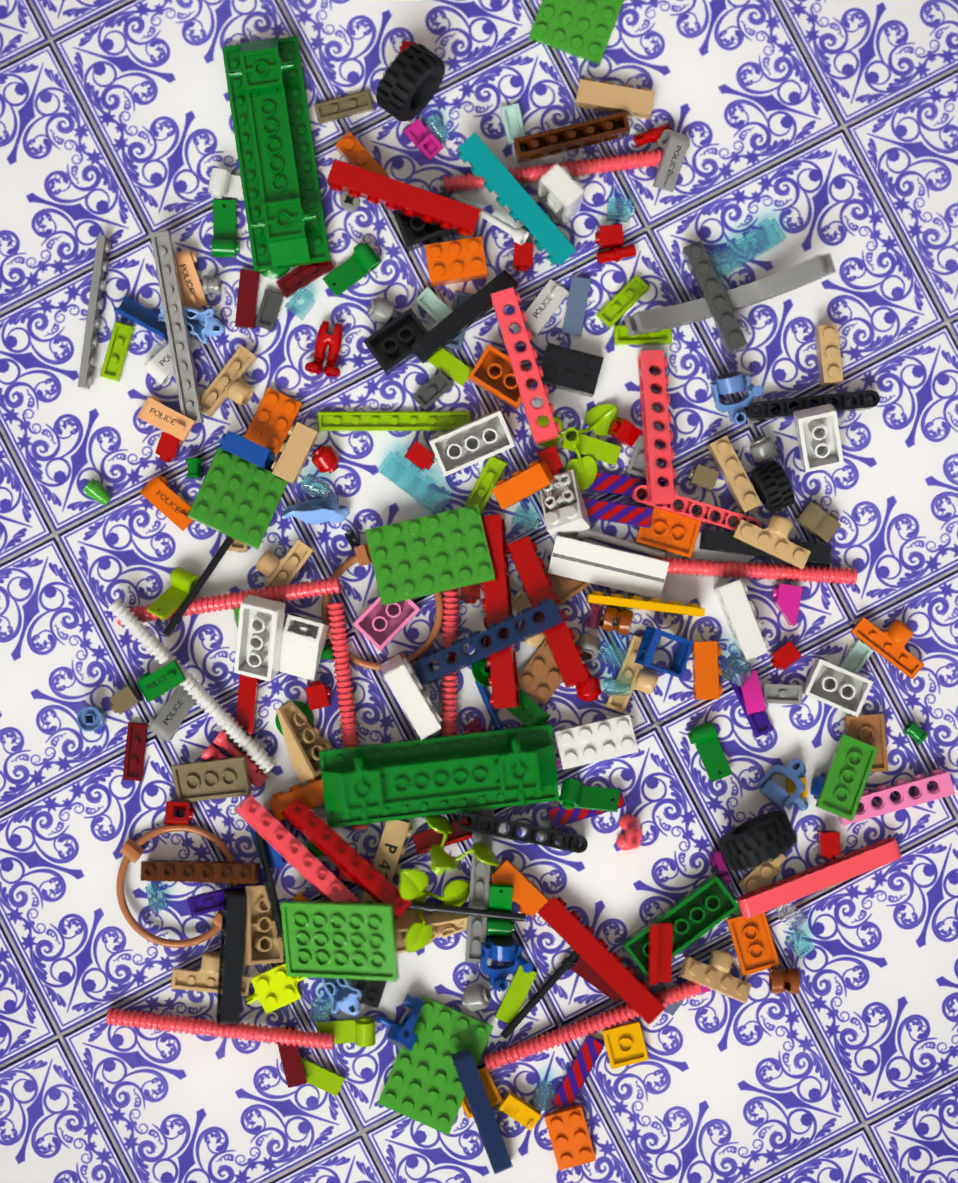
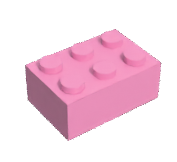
M379 596L353 625L379 651H382L421 609L411 599L382 606Z

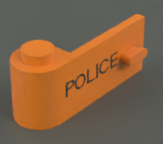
M154 475L141 489L140 493L184 531L193 521V519L187 517L191 507L167 486L169 482L162 475L159 477Z

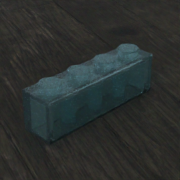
M768 218L763 220L755 230L750 228L742 233L743 237L736 240V238H733L726 243V247L720 250L718 247L709 253V259L718 279L723 278L786 239V235L775 218L770 221Z
M390 452L378 467V472L433 514L442 513L452 500V497H450L451 492L443 486L441 489L435 485L436 481L429 475L424 477L420 474L421 469L413 463L408 465L404 461L406 458L399 452L395 454Z

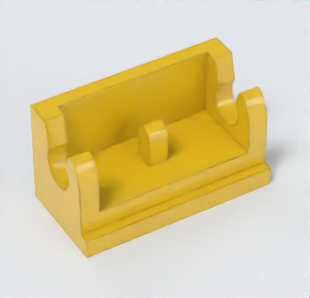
M510 1090L503 1098V1102L497 1107V1109L503 1111L530 1131L542 1117L540 1110Z

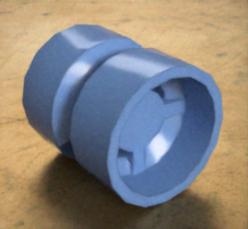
M99 706L84 707L77 714V724L84 731L99 730L107 722L106 712Z

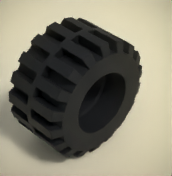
M772 460L751 470L754 488L762 504L769 512L774 513L794 504V492L791 483L779 463Z

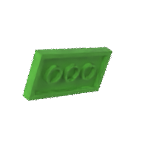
M841 734L815 806L853 821L878 748L848 735Z

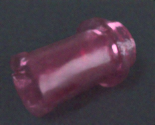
M591 604L589 619L586 621L588 628L598 630V627L601 626L599 622L603 609L602 606Z

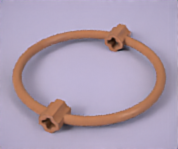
M368 544L355 547L356 555L343 562L332 574V579L335 577L340 578L349 567L359 562L360 566L372 563ZM441 592L434 594L436 615L433 628L427 640L410 656L406 657L405 653L400 654L402 659L406 657L409 664L423 656L438 636L443 619ZM331 593L326 596L324 594L322 600L323 624L326 625L330 623L327 605L330 603ZM329 630L327 636L332 641V637H330L332 631ZM349 651L348 657H350L349 661L370 670L381 671L379 665L382 663L363 660Z
M169 824L147 832L137 841L129 838L119 851L124 855V858L118 870L116 892L121 912L134 931L154 944L170 948H183L200 944L216 935L221 930L222 910L211 921L215 925L207 932L194 938L170 940L148 932L134 919L126 903L124 879L130 861L137 862L145 851L141 846L158 835L175 831L191 832L200 835L217 846L227 862L236 861L223 841L210 831L190 824ZM232 883V886L240 885V883Z

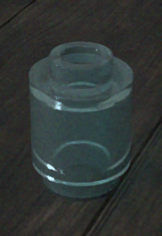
M311 473L307 476L304 475L300 482L302 491L317 498L319 496L324 498L330 485L326 483V480Z
M547 1080L537 1082L532 1099L534 1108L547 1111L548 1107L551 1106L555 1092L552 1082Z

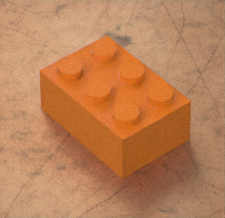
M482 236L425 245L431 287L487 278Z
M488 345L468 376V380L517 410L522 400L509 357ZM521 365V368L523 370H529L528 368ZM528 380L526 382L527 387L531 388L535 381Z

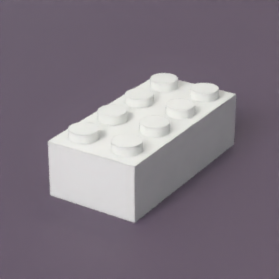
M556 164L540 179L537 199L564 226L580 211L584 187L578 180L574 181L569 176L570 172L564 166L560 167Z
M499 409L428 439L444 477L515 447Z
M736 580L715 588V595L740 659L747 661L768 653L767 648L769 644L766 637L761 635L760 630L762 626L759 619L754 617L753 612L755 608L752 601L747 599L746 594L748 590L745 583Z
M248 595L240 603L234 673L269 682L279 672L286 603Z
M400 654L379 665L384 679L420 739L422 740L440 730L439 722L442 719L435 706H431L430 698L425 689L422 690L423 687L416 674L412 675L413 671L406 657L402 659Z
M628 713L554 731L563 770L639 752L631 717Z

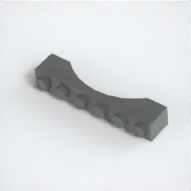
M700 240L684 247L682 255L706 300L727 356L745 350L747 341L702 241Z

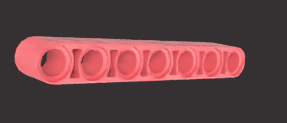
M646 485L637 486L631 492L632 499L637 503L702 521L735 532L740 519L753 522L755 526L761 528L760 522L755 518L679 495L671 504H648ZM638 489H643L645 491L646 495L644 499H639L637 497L636 493ZM675 500L681 501L682 508L680 510L674 508L673 503ZM694 505H697L700 508V513L698 516H695L692 513V507ZM712 511H716L718 513V519L716 521H713L710 518V513ZM731 516L735 517L737 521L734 527L728 523V519Z

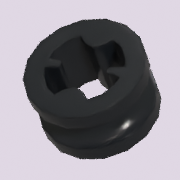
M351 530L350 534H344L352 549H354L355 545H361L353 530Z

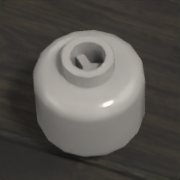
M378 297L376 300L373 299L367 311L372 321L382 325H387L397 315V311L394 310L395 304L381 297Z
M762 435L751 441L752 444L749 449L756 463L765 464L774 460L773 458L778 452L772 438Z
M590 633L579 635L580 638L575 643V646L579 645L583 656L580 657L581 660L584 662L595 660L599 654V639Z
M482 984L473 985L465 988L461 1001L464 1007L474 1012L488 1007L489 1002H491V993L488 987Z

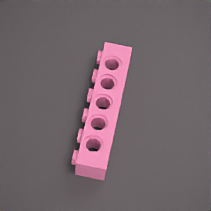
M940 768L932 770L930 775H914L912 780H896L894 785L891 786L882 784L876 786V790L873 791L865 789L860 799L861 808L859 811H856L853 821L838 816L840 824L848 825L954 795L955 790L950 773ZM933 780L935 783V787L933 790L929 791L927 788V784L929 781ZM911 786L916 787V793L913 796H910L908 792ZM893 791L898 793V798L895 801L890 799V794ZM878 796L880 800L877 806H873L871 803L872 798Z

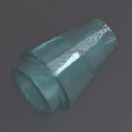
M437 113L424 122L427 125L426 128L440 143L450 138L442 117H439Z
M611 677L609 679L604 678L602 693L607 694L606 696H629L631 684Z
M156 883L145 887L150 910L157 913L168 907V900Z

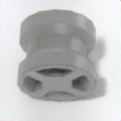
M346 191L341 194L340 202L345 211L354 212L359 208L360 201L358 198L351 197Z
M204 275V295L209 293L220 295V276L209 277Z

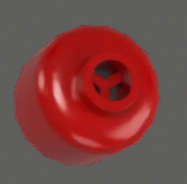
M323 444L312 452L313 457L311 461L321 473L329 472L331 474L339 467L337 464L340 461V457L331 446Z
M589 674L587 681L575 685L577 697L583 700V702L597 700L598 696L601 695L602 691L598 677Z

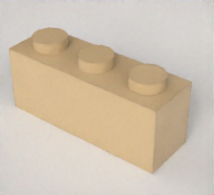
M838 325L817 326L814 329L820 386L840 384L843 382Z
M299 422L291 426L288 432L290 437L287 443L284 442L279 451L282 454L279 460L275 459L271 467L273 475L295 485L319 436L317 431Z

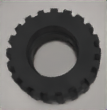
M412 44L406 47L390 63L389 68L384 72V76L379 82V87L376 90L378 105L398 121L413 119L415 115H418L428 105L435 92L438 91L445 74L443 60L422 44Z
M781 810L768 812L767 814L750 819L728 831L719 839V846L730 869L736 872L748 870L769 862L782 853L787 852L788 849L797 843V835L787 814Z

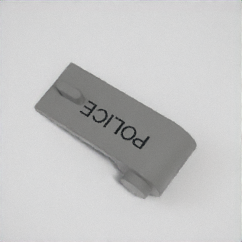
M665 129L659 139L660 147L665 150L653 186L673 192L686 151L690 146V141L685 134Z
M180 685L158 716L154 715L148 723L150 726L149 731L168 743L175 736L180 724L197 701L196 699L193 700V696L191 694L188 695V691H184V687Z

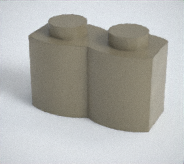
M810 501L794 521L824 544L828 543L841 526L838 522L839 518L832 513L827 514L820 503Z

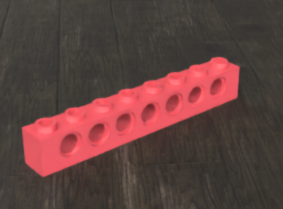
M513 287L492 293L491 301L534 443L536 445L558 438L557 433L560 432L558 422H554L552 414H555L553 405L547 401L546 396L549 395L548 388L541 381L543 372L541 366H537L535 361L538 358L535 347L531 348L530 340H532L530 329H526L524 322L527 320L524 310L520 311L518 305L521 303L519 293L514 292ZM511 306L515 312L508 315L504 312V308ZM516 324L520 327V331L512 333L509 327ZM523 343L526 349L519 352L515 349V345ZM528 361L532 367L529 370H523L520 364ZM534 380L537 383V387L530 389L527 387L526 382ZM539 398L542 400L543 405L538 408L534 407L532 400ZM542 416L546 417L548 424L541 426L538 424L537 419Z
M641 350L637 360L648 504H671L677 497V487L673 483L676 471L675 467H672L674 449H671L670 443L673 440V432L669 429V423H671V412H668L670 394L667 393L666 386L669 384L668 375H665L667 357H664V350ZM649 369H655L658 374H652ZM651 387H656L659 393H654ZM652 406H658L660 408V412L655 411L652 408ZM654 424H659L662 430L655 429ZM655 442L661 443L663 449L657 448ZM656 461H662L664 467H659ZM658 479L664 480L666 486H660Z
M247 795L235 807L234 811L327 901L361 903L340 880L252 795Z

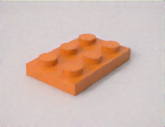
M268 387L244 438L271 450L279 456L280 448L286 441L288 432L294 424L303 404Z
M646 505L645 508L653 509L650 528L639 527L635 542L691 558L702 521Z
M765 912L751 918H743L741 914L726 919L743 976L780 965Z
M581 1104L544 1114L559 1171L596 1161Z

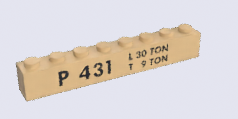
M404 819L386 821L373 863V867L394 886L395 882H392L394 874L398 875L401 864L398 863L400 856L404 857L407 848L404 845L405 838H410L413 827H410L411 821ZM364 892L361 903H377Z

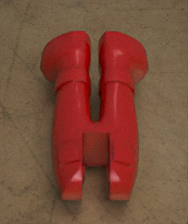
M323 320L316 338L314 360L305 364V370L314 374H322L327 345H329L327 363L323 374L329 377H339L340 369L336 367V363L338 362L343 338L342 324L336 323L333 335L328 334L329 321Z

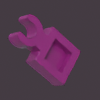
M719 849L711 851V864L713 868H717L722 883L731 882L721 851Z

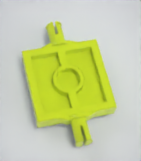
M286 962L250 978L255 993L245 997L246 1004L249 1005L258 1000L262 1004L265 1013L268 1014L301 999L302 996L298 989V982L308 977L287 976Z

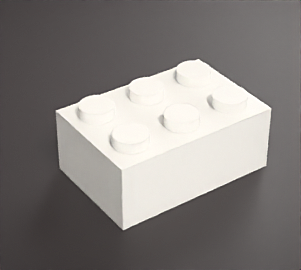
M830 403L794 411L800 460L805 472L844 465L837 413L833 405Z
M816 657L803 686L802 693L858 717L873 681Z

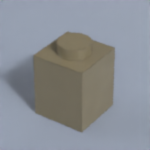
M697 464L695 468L692 467L688 478L691 480L689 484L711 492L714 489L720 472Z
M128 685L109 698L111 702L109 705L115 713L118 712L121 715L142 700L134 688Z

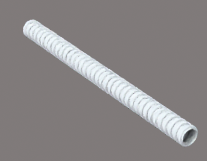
M121 598L108 607V611H111L112 615L117 617L116 620H120V624H124L125 629H129V633H132L133 637L138 639L137 642H141V646H145L146 651L151 652V656L154 655V659L159 661V665L165 666L176 660L177 657L171 655L172 652H169L168 648L163 646V642H159V638H155V634L150 633L151 630H148L147 626L142 624V620H138V616H134V612H130V608H127L126 604L121 602ZM178 660L177 662L187 679L179 685L184 687V691H188V695L191 694L193 696V700H197L196 703H199L200 707L205 709V713H209V717H213V721L218 722L217 725H220L221 729L226 731V735H230V739H234V743L237 742L239 744V748L242 747V751L247 753L246 756H250V760H254V764H258V768L264 770V774L268 773L276 765V761L272 760V756L269 757L267 755L268 752L263 751V747H259L260 744L251 738L252 735H248V731H244L242 729L243 726L238 725L239 722H236L235 718L230 716L231 713H227V709H223V705H219L217 703L218 700H214V696L209 694L210 691H206V687H202V683H198L196 681L197 678H193V674L188 672L189 669H185V665H181V661Z

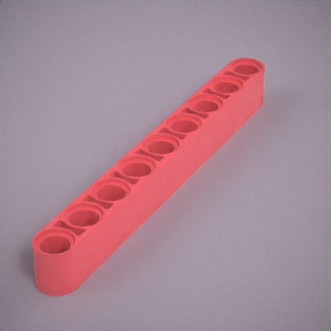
M887 838L741 895L737 898L743 918H751L900 859L902 855L896 838Z

